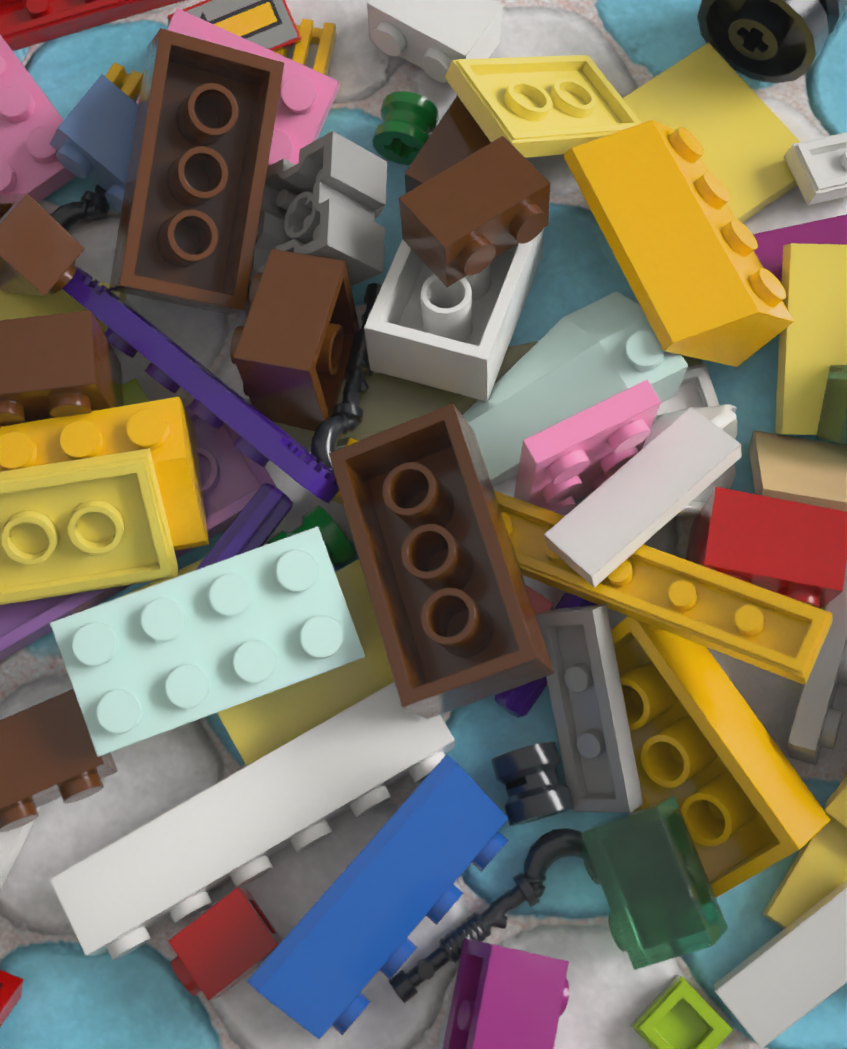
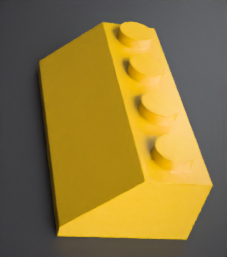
M649 120L570 148L563 157L663 351L738 367L794 322L782 301L786 298V292L782 284L770 271L763 268L754 252L758 247L755 237L744 224L735 219L727 205L730 201L728 190L717 177L708 172L700 158L704 155V149L690 131L683 127L675 130L656 121Z
M179 397L96 410L87 414L49 418L0 427V472L150 448L174 551L209 545L196 429Z
M629 616L611 629L643 799V805L632 812L693 902L700 908L800 850L831 819L706 646Z

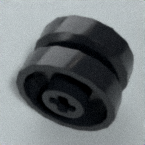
M702 0L697 19L701 36L705 42H709L736 72L753 80L776 84L795 81L811 69L828 35L834 31L847 8V0Z

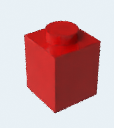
M237 887L168 940L178 955L170 961V964L176 976L190 994L195 996L202 991L209 1001L222 996L260 966L283 939L250 892L245 888Z

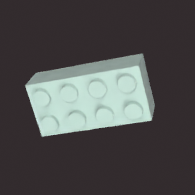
M318 526L50 623L98 757L366 657Z

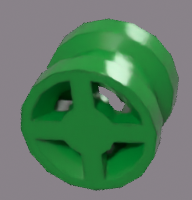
M407 91L388 94L383 100L381 107V118L384 122L378 125L374 132L372 140L374 149L387 160L398 164L411 165L428 140V134L432 133L437 126L439 112L434 103L426 97Z

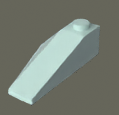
M616 291L564 316L494 384L488 402L478 399L462 416L474 430L492 487L517 475L524 439L645 380H648L662 403L677 395L688 365L682 355L663 351L640 304Z

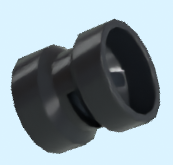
M555 742L527 746L491 759L496 780L505 785L508 794V800L504 808L509 818L510 826L537 821L574 809L569 788L560 783L556 771L561 761Z

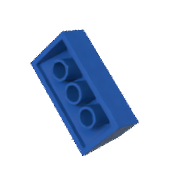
M446 754L247 982L259 994L316 1038L320 1039L331 1026L343 1035L370 1003L361 993L379 970L389 980L417 948L408 936L426 916L437 925L463 894L454 885L456 880L471 863L482 872L508 842L499 830L509 818L459 764Z

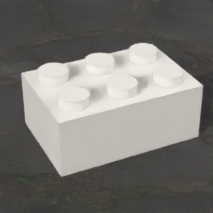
M544 228L530 242L518 243L494 258L480 273L473 276L467 275L448 288L402 239L364 326L370 370L488 402L542 259Z

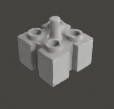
M331 131L299 149L298 164L295 165L283 158L267 167L258 235L255 241L248 286L251 287L256 273H263L271 249L345 261L351 286L383 273L385 227L376 223L375 219L381 214L386 205L387 161L340 134Z

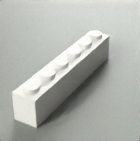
M394 681L49 880L85 955H103L109 952L112 960H117L149 942L151 938L146 929L171 915L174 923L178 924L206 909L212 904L208 893L232 879L236 888L242 887L270 871L273 866L268 858L292 844L296 852L299 853L322 841L333 833L328 823L352 809L356 818H359L380 807L392 798L387 790L388 787L409 775L415 784L422 782L444 758L445 754L454 749L455 739L441 715L425 719L402 708Z

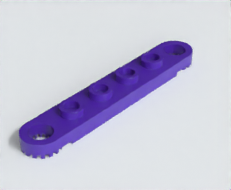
M76 266V273L62 289L87 310H91L94 316L108 326L104 334L109 343L131 358H134L137 352L147 358L150 364L144 371L163 387L175 394L180 387L194 397L188 406L189 409L209 425L220 430L224 423L239 434L233 445L252 461L262 467H265L271 461L322 501L329 504L339 492V487L332 469L327 466L324 468L325 464L322 461L318 464L316 462L317 458L310 454L305 447L135 309L123 303L124 301L104 285H98L100 282L97 279L93 280L90 274Z

